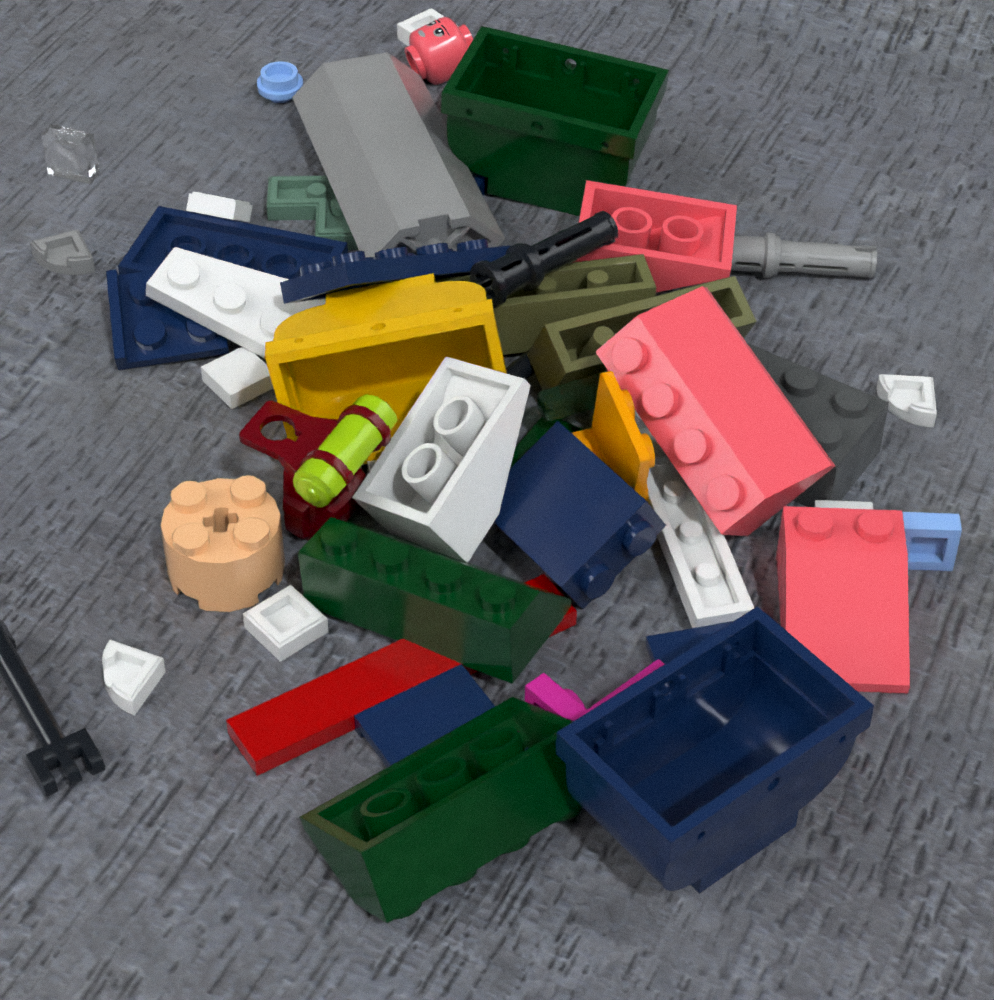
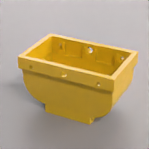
M434 273L326 294V304L303 310L288 317L275 329L273 341L265 342V359L278 403L309 416L338 420L344 409L351 406L357 398L365 394L377 396L387 402L396 413L398 421L391 429V438L445 357L507 374L492 299L487 300L485 289L479 284L468 281L436 283ZM283 422L287 438L296 441L299 437L295 435L293 426ZM382 446L378 451L372 452L363 464H367V461L377 460L385 446Z

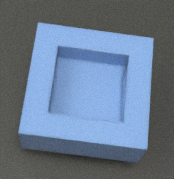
M902 512L908 553V570L953 571L962 533L960 515L954 513Z

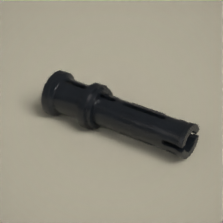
M599 211L594 216L565 230H561L531 246L523 243L514 244L506 250V255L492 262L481 260L475 263L470 270V282L481 285L485 289L487 300L492 299L493 308H497L506 302L507 296L521 289L524 291L536 289L541 285L546 274L574 262L605 245L614 243L615 239L618 238L616 222L609 213Z

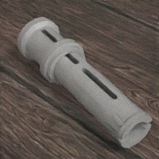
M766 232L764 237L734 235L731 270L761 272L763 278L777 276L778 272H800L805 274L844 275L873 279L877 266V247L871 245L852 246L832 243L793 242L781 240L780 236L775 235L773 232Z

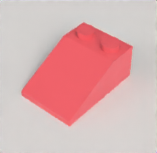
M586 180L579 222L594 216L599 211H605L616 222L618 238L615 239L614 243L605 245L574 262L644 254L656 285V293L730 277L737 205Z
M783 506L776 552L781 627L858 692L908 694L910 688L908 553L902 510Z

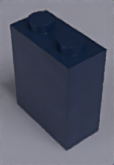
M559 421L510 468L500 512L494 521L582 609L593 599L604 595L612 586L615 577L636 556L645 553L655 542L657 534L666 526L643 497Z

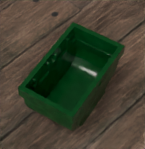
M481 26L441 94V113L447 114V140L452 153L469 170L488 178L487 194L580 216L586 180L626 186L654 127L658 107L667 89L669 70ZM568 59L574 60L576 64H571Z

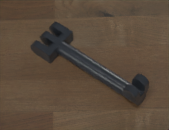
M0 620V674L41 748L26 754L28 768L43 795L47 797L58 792L55 777L50 772L55 768L59 769L68 786L82 781L80 771L74 761L77 758L82 757L92 775L104 771V761L86 728L65 737L18 655L15 640L5 623Z

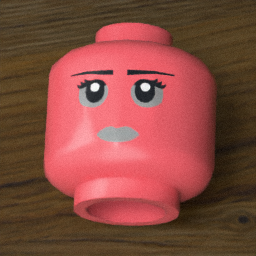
M441 17L411 32L409 36L410 46L405 47V54L412 70L418 73L423 80L426 79L431 84L439 85L450 79L472 43L473 37L465 24L458 27L449 17Z

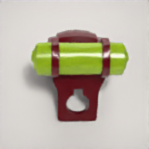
M368 394L357 398L351 406L346 407L338 420L309 416L269 400L265 402L239 432V440L242 444L279 460L284 468L283 511L285 528L298 538L309 541L330 517L347 521L353 515L359 504L352 497L366 478V474L361 470L362 465L372 452L378 451L382 446L386 447L391 441V429L398 420L396 413L387 402L377 396ZM283 421L293 426L295 435L299 438L296 441L289 438L270 440L262 435L261 430L268 423Z

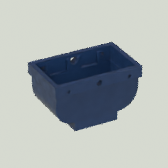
M757 606L556 733V754L566 763V780L570 795L666 890L677 891L691 885L700 894L796 827L799 810L811 802L834 779L847 761L857 735L870 727L874 705Z

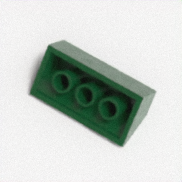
M330 517L298 551L303 595L320 612L397 641L406 639L459 662L466 667L511 684L514 683L571 607V599L482 567L465 563L372 528Z
M511 697L300 816L303 828L355 904L385 923L408 917L418 911L425 900L449 886L459 885L474 877L478 868L502 854L511 853L523 848L529 843L531 836L555 822L565 821L576 816L582 810V806L568 791L566 763L556 754V733L573 721Z

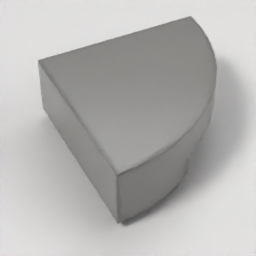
M79 229L30 242L34 260L45 269L67 275H83L95 272L93 257Z

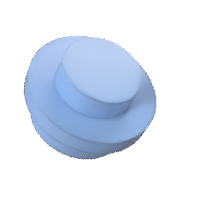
M283 61L265 65L257 79L258 93L275 103L291 101L292 97L303 86V78L298 73L296 66Z

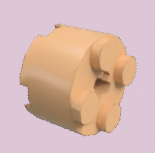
M250 475L237 479L217 478L200 483L185 481L181 482L171 491V502L164 509L160 526L167 572L172 589L177 595L181 591L186 596L198 600L199 608L205 611L232 612L254 606L259 603V593L268 589L273 582L279 585L283 578L285 566L281 514L275 499L266 492V485L263 481Z

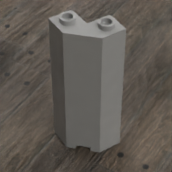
M386 52L323 63L292 97L359 251L365 252V257L376 259L375 252L397 247H407L408 253L417 255L416 248L437 243H448L449 249L457 251L456 244L477 239H487L488 247L490 248L498 247L505 240L469 168L452 153L447 140V126L423 79L418 73Z

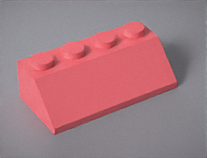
M701 286L637 315L596 351V354L607 370L613 371L620 389H627L629 391L636 412L722 535L749 536L779 512L783 506L789 504L835 467V464L707 287Z

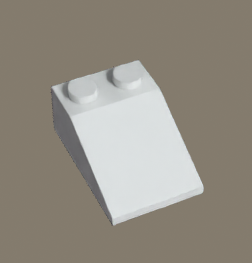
M445 357L352 498L390 534L468 563L499 515L531 385L524 378Z

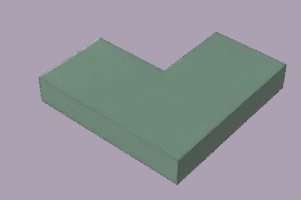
M327 176L269 177L267 194L268 221L316 220V237L347 242L348 250H359Z

